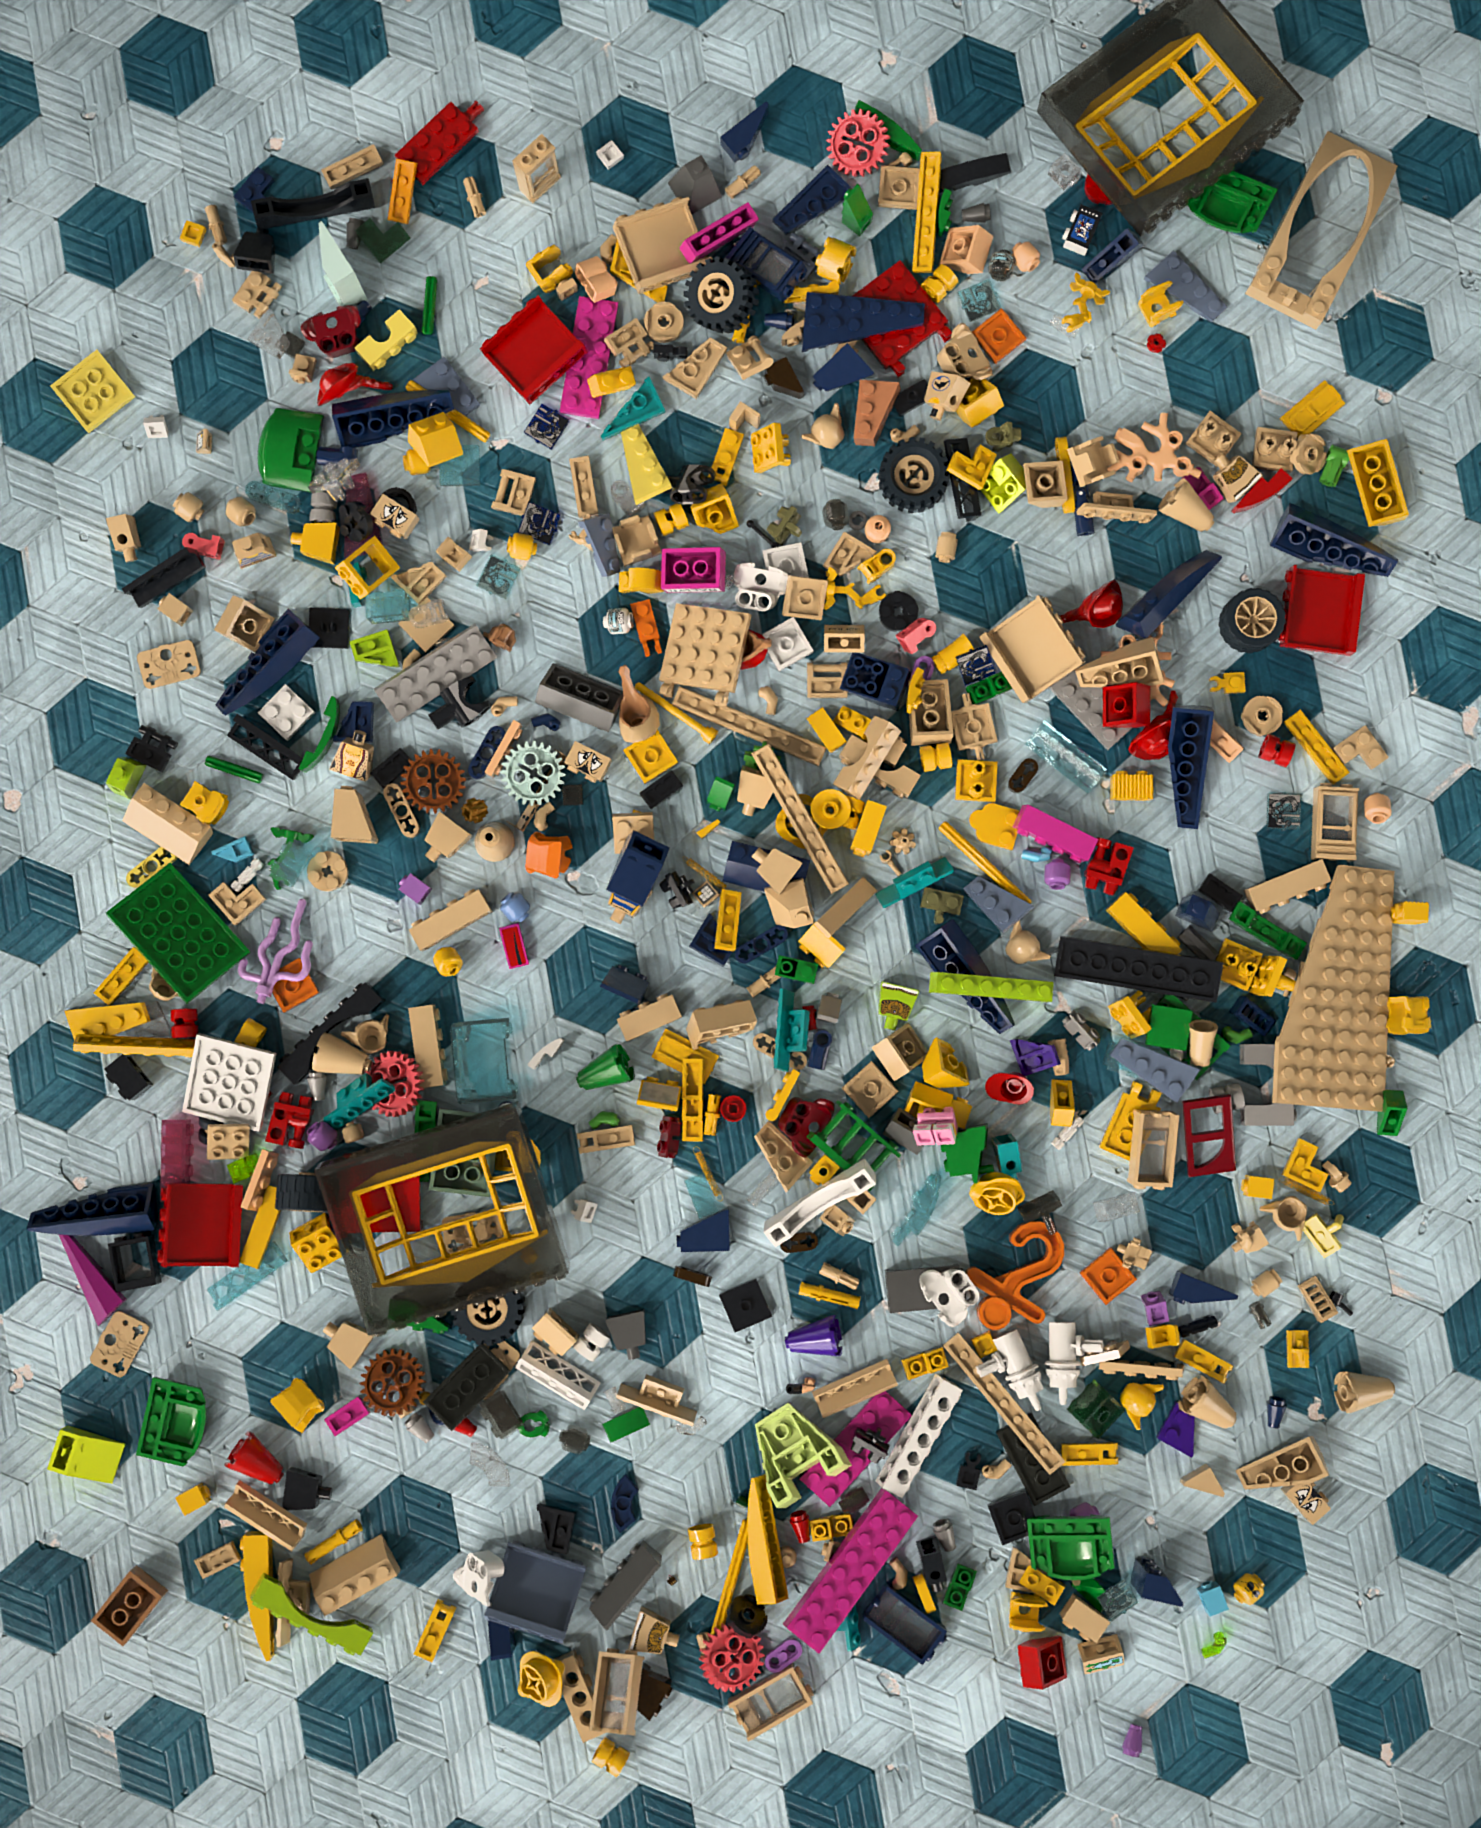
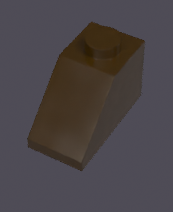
M787 357L774 362L772 366L765 369L763 378L767 386L771 385L773 391L798 399L804 397V390Z

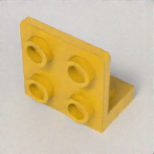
M326 1213L289 1232L292 1248L310 1273H314L346 1255V1250L330 1228L329 1218Z

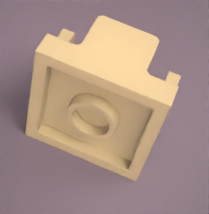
M1103 436L1067 449L1080 487L1116 474L1115 470L1108 472L1107 468L1119 462L1117 452L1113 443L1101 446L1100 441L1104 440Z
M635 515L621 520L619 526L612 528L624 567L662 554L649 515L639 518V515Z

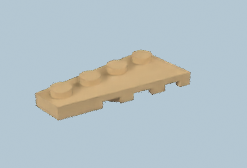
M1115 1359L1099 1362V1369L1104 1370L1103 1373L1116 1374V1371H1121L1127 1376H1137V1373H1142L1147 1378H1157V1375L1166 1376L1168 1380H1178V1377H1182L1184 1373V1364H1177L1176 1368L1162 1362L1155 1363L1154 1366H1151L1146 1361H1134V1364H1130L1128 1360Z

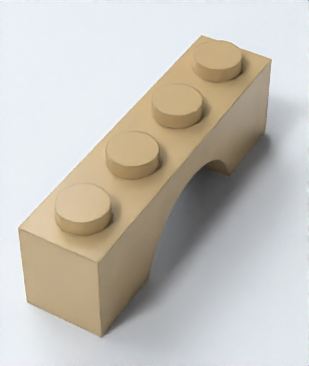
M877 716L873 717L864 732L867 737V748L863 756L853 765L843 767L833 783L844 793L859 800L901 733V730L891 722Z
M852 734L839 755V758L842 759L840 762L846 766L856 763L863 756L867 743ZM903 765L894 771L878 769L873 778L876 779L875 783L883 788H886V786L893 790L892 793L897 797L908 798L921 775Z

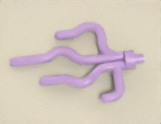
M303 898L298 901L291 923L292 940L287 946L277 952L272 967L266 956V950L274 942L281 923L279 917L273 919L267 937L260 943L258 948V957L263 966L261 975L246 971L247 959L242 958L239 962L238 973L241 978L258 983L255 991L258 995L256 1001L258 1003L264 1004L266 997L271 998L274 985L279 980L301 981L310 972L311 963L309 956L313 946L310 940L305 942L302 950V970L297 974L279 972L284 956L296 949L300 941L299 925L306 906V900Z

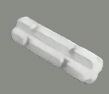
M255 858L250 863L251 866H247L237 877L238 880L231 884V888L238 893L241 892L244 885H247L257 874L256 871L262 869L264 866L262 861Z
M1075 1115L1071 1127L1065 1126L1058 1134V1138L1055 1137L1051 1144L1060 1150L1065 1145L1064 1142H1067L1077 1131L1076 1128H1080L1084 1120L1080 1116Z

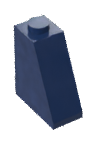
M847 343L812 377L815 379L813 384L820 392L823 389L828 392L872 377L875 373Z
M1192 894L1182 898L1175 916L1213 932L1220 912L1212 902Z
M723 1209L682 1229L680 1235H677V1247H681V1252L730 1251L729 1209Z
M488 1620L491 1661L512 1658L516 1648L514 1628Z

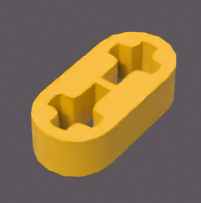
M920 1573L913 1576L926 1613L936 1611L923 1574Z

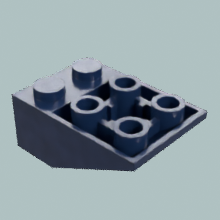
M852 652L840 689L879 706L898 711L911 674L910 669L858 652Z
M633 830L624 842L606 890L643 907L665 862L670 847Z

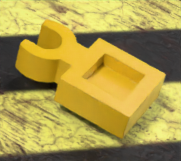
M1244 672L1222 674L1223 679L1218 676L1209 678V681L1217 683V687L1210 688V692H1217L1222 688L1224 689V694L1246 692Z

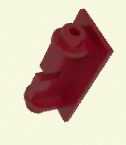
M663 1116L659 1125L661 1136L657 1144L658 1156L675 1158L676 1154H678L679 1140H673L672 1136H680V1118Z

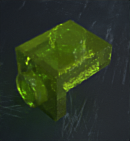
M256 1153L227 1165L234 1184L252 1177L259 1159Z

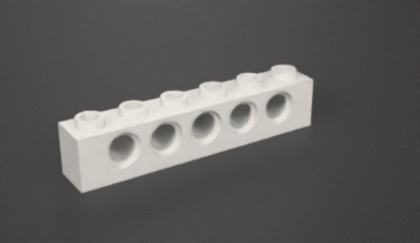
M935 1374L875 1480L883 1489L901 1498L908 1492L914 1476L920 1471L923 1460L929 1455L932 1444L939 1437L941 1428L945 1421L949 1419L951 1410L961 1397L963 1390L955 1383Z

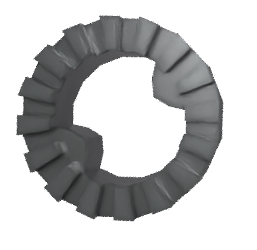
M854 511L849 517V526L857 531L862 530L866 525V515L862 511ZM859 516L863 519V522H860V525H855L852 519Z

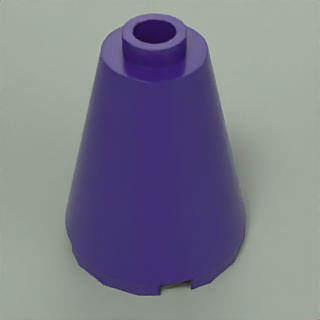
M830 1315L789 1331L788 1336H785L786 1348H790V1351L794 1353L841 1356L843 1346L839 1347L842 1335L838 1318L835 1319L836 1315Z

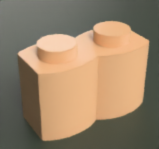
M598 256L576 264V277L581 285L585 287L588 296L594 303L615 295L617 281L614 276L607 272L605 262L601 261Z

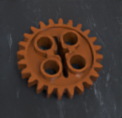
M430 749L428 755L422 750V757L414 754L415 761L409 759L408 762L411 766H404L403 768L407 773L401 774V777L406 779V781L400 782L401 785L406 786L402 793H409L406 801L413 799L411 806L413 807L418 804V811H421L423 807L426 808V814L429 813L430 809H433L434 814H437V809L439 808L444 813L445 806L452 809L451 802L458 804L456 796L463 797L459 790L466 788L464 785H461V782L466 781V778L460 777L465 771L458 770L461 763L454 764L455 757L448 759V752L442 756L440 749L437 751V754H434L433 750ZM431 764H434L435 780H439L435 786L436 799L432 798V784L427 782L431 780ZM420 767L428 770L426 777L417 775V770ZM438 767H447L448 774L440 776L437 773ZM441 786L449 788L450 793L447 796L439 794L438 789ZM421 787L429 789L430 794L427 797H421L418 794V790Z
M391 1349L389 1354L387 1350H383V1357L380 1354H376V1361L369 1360L371 1367L364 1366L368 1372L367 1374H361L365 1381L360 1382V1385L365 1386V1389L361 1390L360 1393L367 1394L363 1401H370L368 1407H375V1413L381 1412V1415L387 1416L389 1412L391 1417H395L397 1412L398 1415L402 1416L403 1409L410 1412L409 1405L416 1407L417 1404L414 1400L416 1398L422 1399L419 1392L425 1391L421 1384L426 1383V1381L421 1379V1377L426 1373L419 1371L423 1365L420 1363L416 1364L418 1358H411V1353L407 1352L405 1354L404 1350L401 1349L397 1353L396 1349ZM389 1364H392L393 1370L391 1373L387 1374V1366ZM409 1373L410 1380L404 1383L403 1378L405 1374ZM391 1380L396 1382L394 1386L390 1383ZM382 1382L383 1388L381 1391L377 1392L376 1386L378 1383ZM399 1392L400 1397L394 1402L393 1395Z

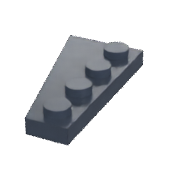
M1174 250L1144 277V280L1149 283L1152 282L1156 286L1166 281H1172L1173 284L1166 289V292L1174 296L1177 301L1183 300L1191 310L1211 323L1227 309L1222 300Z
M1120 1039L1109 1054L1175 1103L1179 1101L1200 1071L1198 1068L1124 1039Z

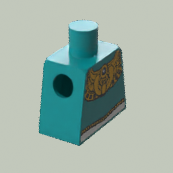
M1012 1134L992 1137L999 1172L1018 1180L1017 1173L1022 1172L1018 1141Z

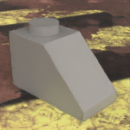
M827 992L826 995L821 996L816 1019L834 1024L837 1023L842 1000L838 999L839 995Z

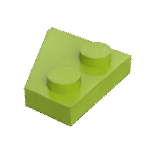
M388 629L349 641L356 662L400 667Z

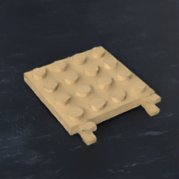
M676 603L659 681L664 683L661 685L659 693L663 694L664 697L672 698L674 684L717 690L719 692H717L714 702L721 706H727L729 692L735 693L752 615L744 612Z

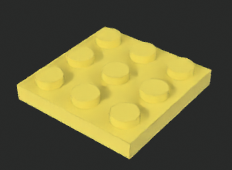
M95 350L50 385L88 433L135 398V395L98 350Z

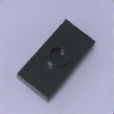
M925 379L897 395L893 406L900 417L925 403L924 398L928 387Z
M400 747L370 772V775L384 789L406 771L403 768L404 766H411L408 762L410 757Z
M670 770L639 794L652 810L680 790L683 785L674 772Z
M1210 873L1198 888L1200 893L1232 913L1238 901L1243 897V895Z

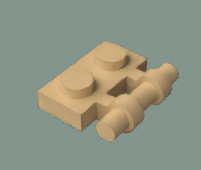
M251 271L232 301L248 313L255 307L256 311L253 315L260 319L263 314L268 312V307L273 299H277L279 296L278 292L282 286L275 282L272 288L268 286L272 281L269 277L261 272ZM263 293L267 294L263 301L259 302Z
M637 318L604 339V342L615 357L621 353L623 354L624 358L619 361L621 367L631 366L636 362V359L648 355L654 346L652 341L647 344L643 341L648 334ZM636 344L638 349L632 353L629 348Z

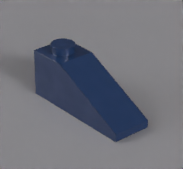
M767 101L720 137L721 147L735 163L738 160H744L749 155L768 115L769 104Z
M1127 228L1081 270L1091 282L1096 284L1128 260L1144 244L1132 229Z
M1179 1271L1176 1272L1169 1294L1174 1296L1173 1300L1181 1304H1185L1186 1301L1189 1303L1236 1300L1238 1298V1295Z

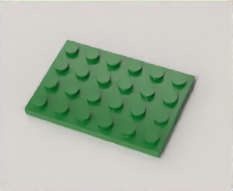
M171 863L106 912V916L186 1004L238 964L242 958L250 954V950Z

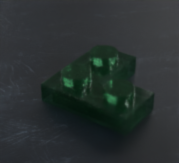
M371 218L354 230L379 263H382L411 239L399 222L384 234H382Z

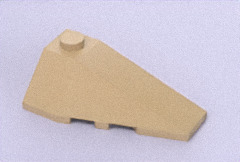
M1153 637L1132 642L1075 669L1080 687H1106L1107 685H1121L1134 682L1153 686L1164 683Z
M1309 1436L1235 1470L1245 1490L1311 1484L1329 1476L1323 1454L1314 1436Z

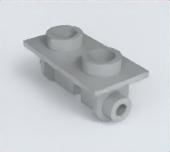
M1073 1010L1069 1015L1070 1018L1067 1016L1062 1020L1063 1026L1072 1036L1077 1032L1080 1033L1076 1040L1084 1049L1090 1051L1095 1045L1099 1044L1101 1040L1099 1033L1085 1023L1086 1020L1082 1014L1076 1013Z

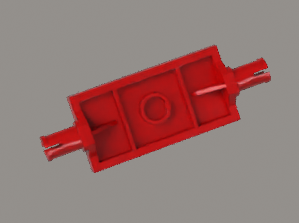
M475 100L463 112L450 101L395 154V158L417 163L415 179L424 185L479 132V129L472 121L484 111V108L480 104L478 105V102Z

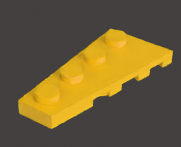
M145 1002L64 1011L74 1040L77 1034L114 1036L151 1021Z

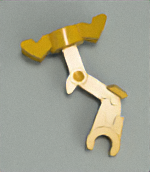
M1077 272L1074 275L1075 282L1070 283V288L1072 291H1080L1082 294L1080 298H1076L1073 302V305L1079 306L1081 314L1066 315L1063 318L1062 324H1070L1066 330L1067 332H1072L1082 327L1086 321L1088 323L1091 322V312L1088 311L1086 306L1088 298H1093L1097 305H1102L1105 303L1102 297L1110 293L1109 290L1102 291L1091 281L1081 279Z
M829 567L828 571H826L828 585L824 610L829 609L836 602L834 593L847 594L860 609H863V605H872L881 601L886 596V594L881 596L876 594V590L881 587L880 585L874 586L864 596H859L852 589L855 585L854 583H850L846 587L835 586L834 579L837 573L832 567Z

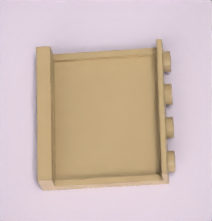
M677 197L671 200V203H658L652 209H640L634 215L627 216L625 214L616 218L613 230L638 294L690 278L692 276L689 274L692 270L698 271L696 266L699 263L706 265L705 260L709 259L707 255L689 264L679 249L685 239L698 232L688 206L689 197L683 199L682 197Z
M1037 595L1035 600L991 631L979 636L1022 703L1029 702L1086 663L1084 657H1086L1085 653L1080 647L1075 646L1073 635L1069 630L1065 631L1061 625L1064 623L1058 613H1053L1050 600L1046 596L1043 598L1042 595Z

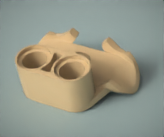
M960 323L954 328L951 340L938 353L937 361L944 373L956 374L962 378L971 377L975 380L990 377L993 375L989 360L984 356L978 345L977 338L965 323ZM968 349L975 350L977 353V357H970L968 354Z

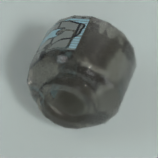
M1000 250L993 253L988 266V273L991 275V278L999 282H1004L1011 278L1016 264L1015 257L1008 250Z

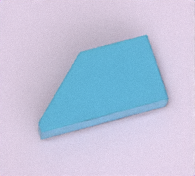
M246 836L211 851L213 855L235 863L255 855Z

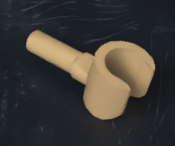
M904 152L898 159L885 166H897L902 163L904 167H908L913 163V160L909 153Z
M885 850L889 858L885 860L880 855L881 862L888 864L897 876L901 875L902 873L892 861L891 852Z
M1286 967L1283 975L1293 980L1297 976L1296 972L1289 967ZM1285 989L1283 996L1288 997L1289 991Z

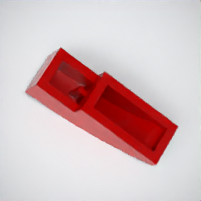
M1282 468L1269 482L1262 477L1232 509V512L1234 514L1243 512L1268 501L1279 493L1293 478Z

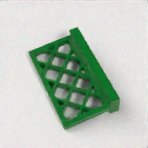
M1164 994L1156 1004L1162 1005L1165 1003L1169 1007L1191 1010L1173 995ZM1193 1012L1191 1021L1202 1020ZM1216 1033L1213 1045L1218 1051L1210 1059V1064L1202 1067L1194 1079L1198 1080L1218 1057L1229 1049L1230 1044L1219 1034ZM1189 1037L1186 1049L1187 1058H1183L1182 1060L1187 1061L1188 1065H1190L1191 1058L1189 1056ZM1160 1047L1165 1053H1167L1170 1056V1050L1164 1047Z

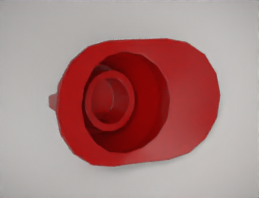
M1019 1072L996 1073L989 1077L985 1083L987 1094L997 1101L1021 1105L1030 1101L1034 1094L1032 1083Z

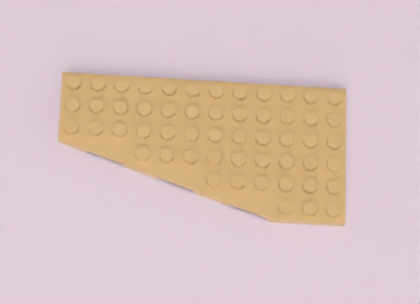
M1338 865L1329 887L1331 891L1321 918L1317 921L1311 938L1310 950L1302 973L1297 978L1288 1003L1289 1009L1280 1035L1275 1040L1272 1103L1382 1112L1384 1102L1383 1091L1386 1084L1388 1037L1386 1023L1389 1013L1387 1002L1390 989L1391 907H1393L1394 871Z

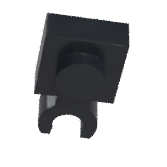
M654 344L653 355L654 359L666 362L674 358L686 359L688 350L685 346L673 347V345Z
M966 1451L965 1460L967 1463L966 1465L960 1464L956 1486L977 1490L981 1470L975 1467L980 1463L981 1455L977 1453L976 1459L970 1460V1452Z

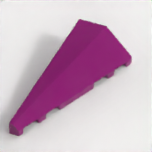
M59 1235L97 1325L100 1326L127 1299L121 1292H116L115 1285L101 1271L102 1267L73 1235Z

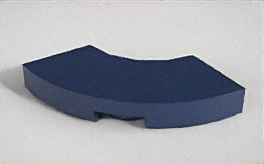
M627 1474L618 1481L611 1500L612 1519L620 1533L636 1520L632 1511V1500L639 1489Z

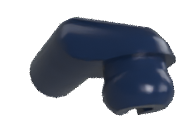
M549 713L531 718L534 728L545 725L552 731H557L560 728V721Z

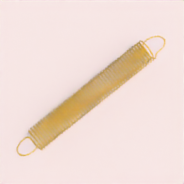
M691 858L688 859V862L692 861L691 863H693L689 865V867L692 866L693 870L698 868L703 870V874L707 873L706 875L708 876L704 877L707 878L706 880L718 882L720 890L727 887L717 877L715 879V876L711 875L712 873L708 872V870H704V867L700 866V864Z
M699 1151V1153L697 1152L694 1155L695 1157L698 1156L696 1159H699V1165L703 1169L707 1182L710 1181L709 1184H711L710 1187L713 1194L718 1196L712 1175L710 1178L705 1158L703 1156L702 1159L701 1152Z
M1291 1179L1284 1180L1286 1182L1284 1185L1292 1189L1293 1187L1298 1188L1296 1191L1304 1193V1195L1307 1193L1306 1196L1310 1194L1309 1197L1315 1200L1320 1199L1322 1200L1321 1203L1323 1202L1327 1205L1328 1203L1326 1202L1328 1200L1331 1201L1329 1197L1326 1198V1196H1320L1322 1194L1316 1191L1307 1190L1309 1189L1308 1187L1295 1184L1296 1182Z

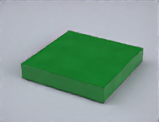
M1152 1004L1148 1023L1152 1029L1146 1034L1145 1044L1186 1051L1190 1031L1189 1023L1192 1020L1193 1011Z

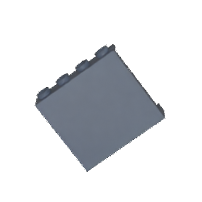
M519 1541L508 1542L503 1558L504 1574L496 1579L489 1600L492 1606H487L484 1619L563 1644L587 1567L583 1566V1562L579 1560H564V1556L560 1554H545L544 1550L538 1547L530 1549L524 1547L525 1544Z

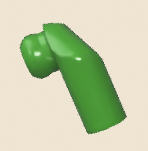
M1230 1026L1222 1029L1224 1039L1234 1044L1253 1037L1249 1028L1240 1032L1232 1030Z
M601 1111L588 1123L594 1130L602 1123L615 1127L619 1124V1118L614 1112Z

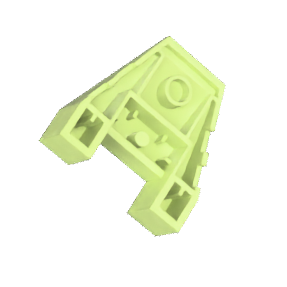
M790 1403L785 1404L755 1424L759 1449L763 1458L762 1466L766 1474V1487L776 1508L785 1509L802 1498L792 1479L820 1462L828 1476H836L852 1466L843 1448Z

